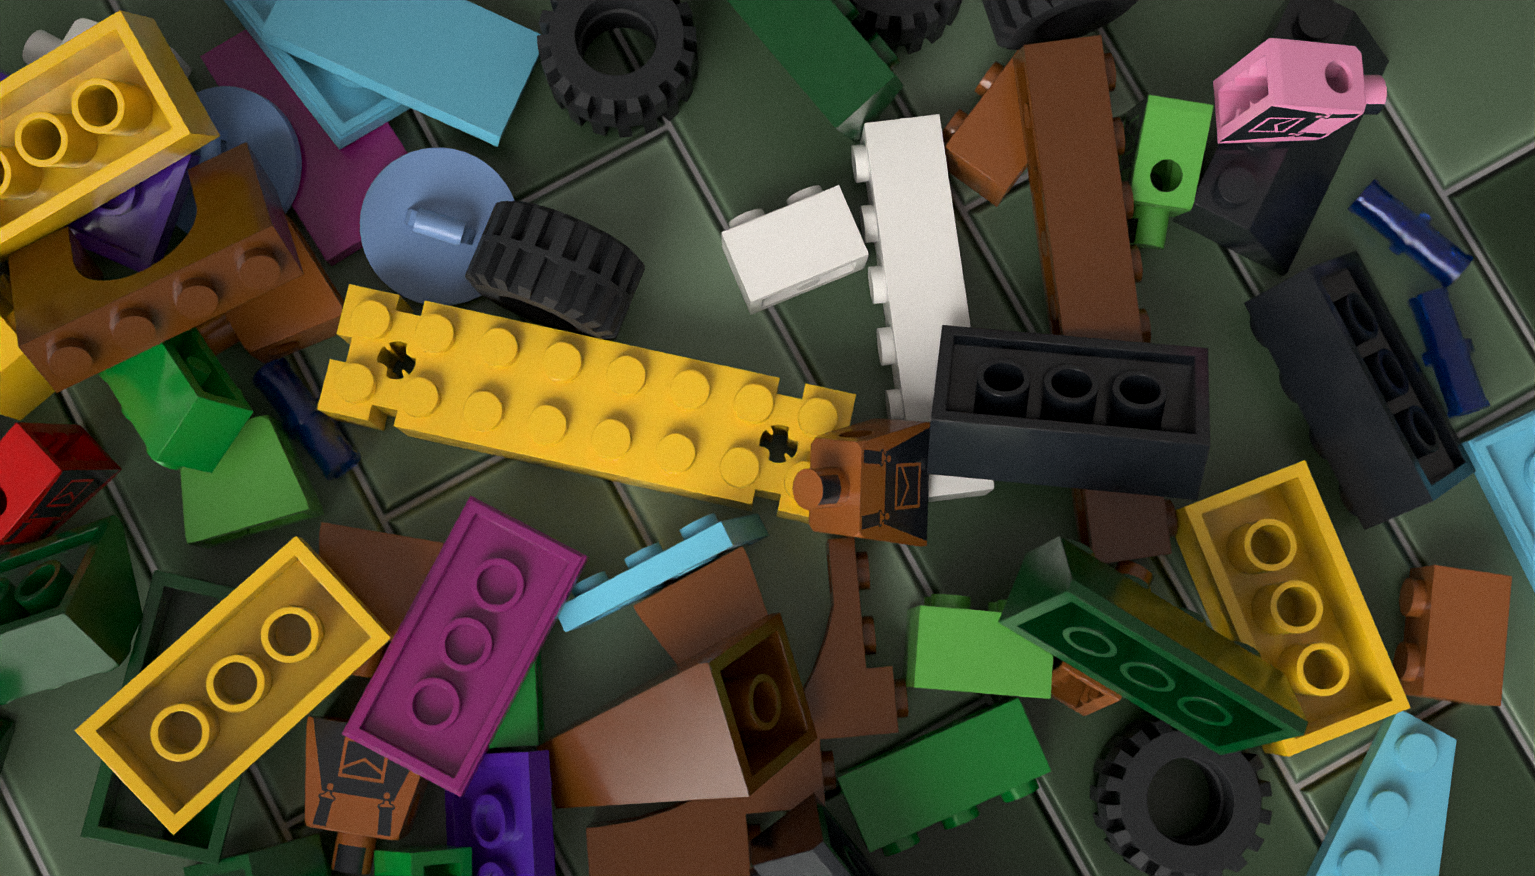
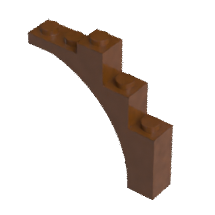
M854 537L828 539L825 543L831 608L823 642L812 671L803 686L818 738L749 797L685 800L639 816L591 822L586 828L589 876H750L749 870L751 869L750 865H752L751 840L759 835L761 830L760 823L747 825L746 814L792 810L813 793L825 806L824 791L836 790L833 751H821V739L899 733L897 718L908 717L906 683L904 678L894 679L893 666L866 668L865 655L876 654V637L873 616H861L859 591L870 590V572L867 552H855Z

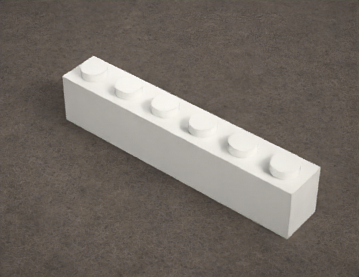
M940 114L864 123L860 144L851 146L854 179L856 183L866 182L869 205L860 206L862 237L864 243L874 242L877 266L868 267L870 295L873 304L883 303L886 327L877 328L878 353L882 366L892 365L895 389L885 391L888 419L931 422L942 325L971 327ZM929 474L928 502L986 495L994 489L993 480Z

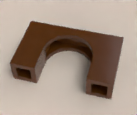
M247 142L187 170L197 207L194 224L184 240L171 253L143 271L124 278L104 281L102 271L68 226L7 255L18 347L56 393L304 275L277 190Z

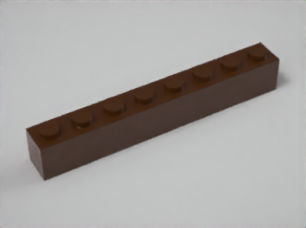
M1102 35L1024 45L1012 59L1050 334L1151 343L1149 316L1145 308H1138L1135 283L1141 282L1143 275L1141 254L1136 244L1130 245L1127 219H1132L1134 213L1133 193L1130 183L1127 180L1121 181L1118 156L1123 155L1125 151L1124 127L1120 117H1112L1109 92L1114 91L1116 87L1114 58L1110 52L1104 53ZM1071 488L1078 542L1092 549L1095 553V558L1103 563H1112L1172 554L1170 537L1177 535V517L1174 505L1170 499H1164V497Z

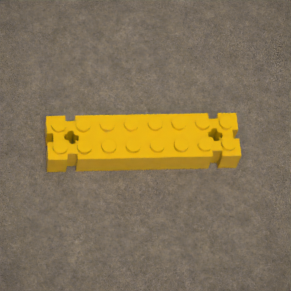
M349 284L336 334L346 341L350 348L346 362L329 360L317 410L336 421L384 431L387 416L395 417L394 427L409 437L751 512L755 496L779 501L776 517L809 524V510L801 508L793 496L794 478L799 471L810 468L811 443L815 436L850 426L856 394L805 383L802 399L778 394L780 381L778 377L430 301L424 302L421 316L414 315V310L398 294ZM408 355L416 365L410 374L402 370L404 378L399 379V376L393 372V367L398 360L403 362V356ZM773 435H783L787 437V446L796 449V453L792 458L785 453L783 463H774L769 460V450L760 445L765 439L772 442Z

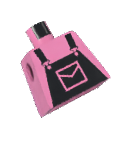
M1268 38L1213 81L1218 143L1304 141L1324 138L1360 115L1379 114L1385 105L1387 97L1385 80L1380 75H1363L1362 53L1356 46Z

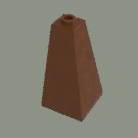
M779 612L762 617L579 718L537 746L536 749L549 750L550 775L552 779L551 795L556 809L749 797L812 744L818 736L781 613Z

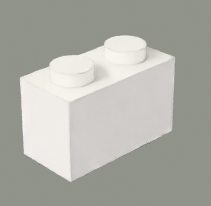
M820 185L802 189L786 200L788 206L766 215L763 209L745 212L729 222V230L721 232L722 249L750 315L865 268L869 253L839 185L825 191L822 190Z

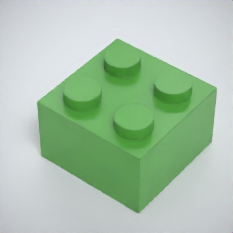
M931 594V597H924L923 605L907 610L902 676L905 679L906 687L1051 699L1053 655L998 623L1007 600L988 602V611L970 609L971 597Z

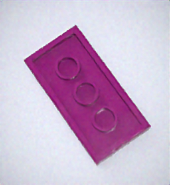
M246 29L201 55L202 61L219 87H238L257 93L274 103L290 121L297 135L302 157L300 184L292 206L325 260L333 266L363 248L360 236V214L366 193L372 182L386 166L399 157L408 154L389 122L339 150Z
M470 495L342 735L459 797L463 796L590 557Z

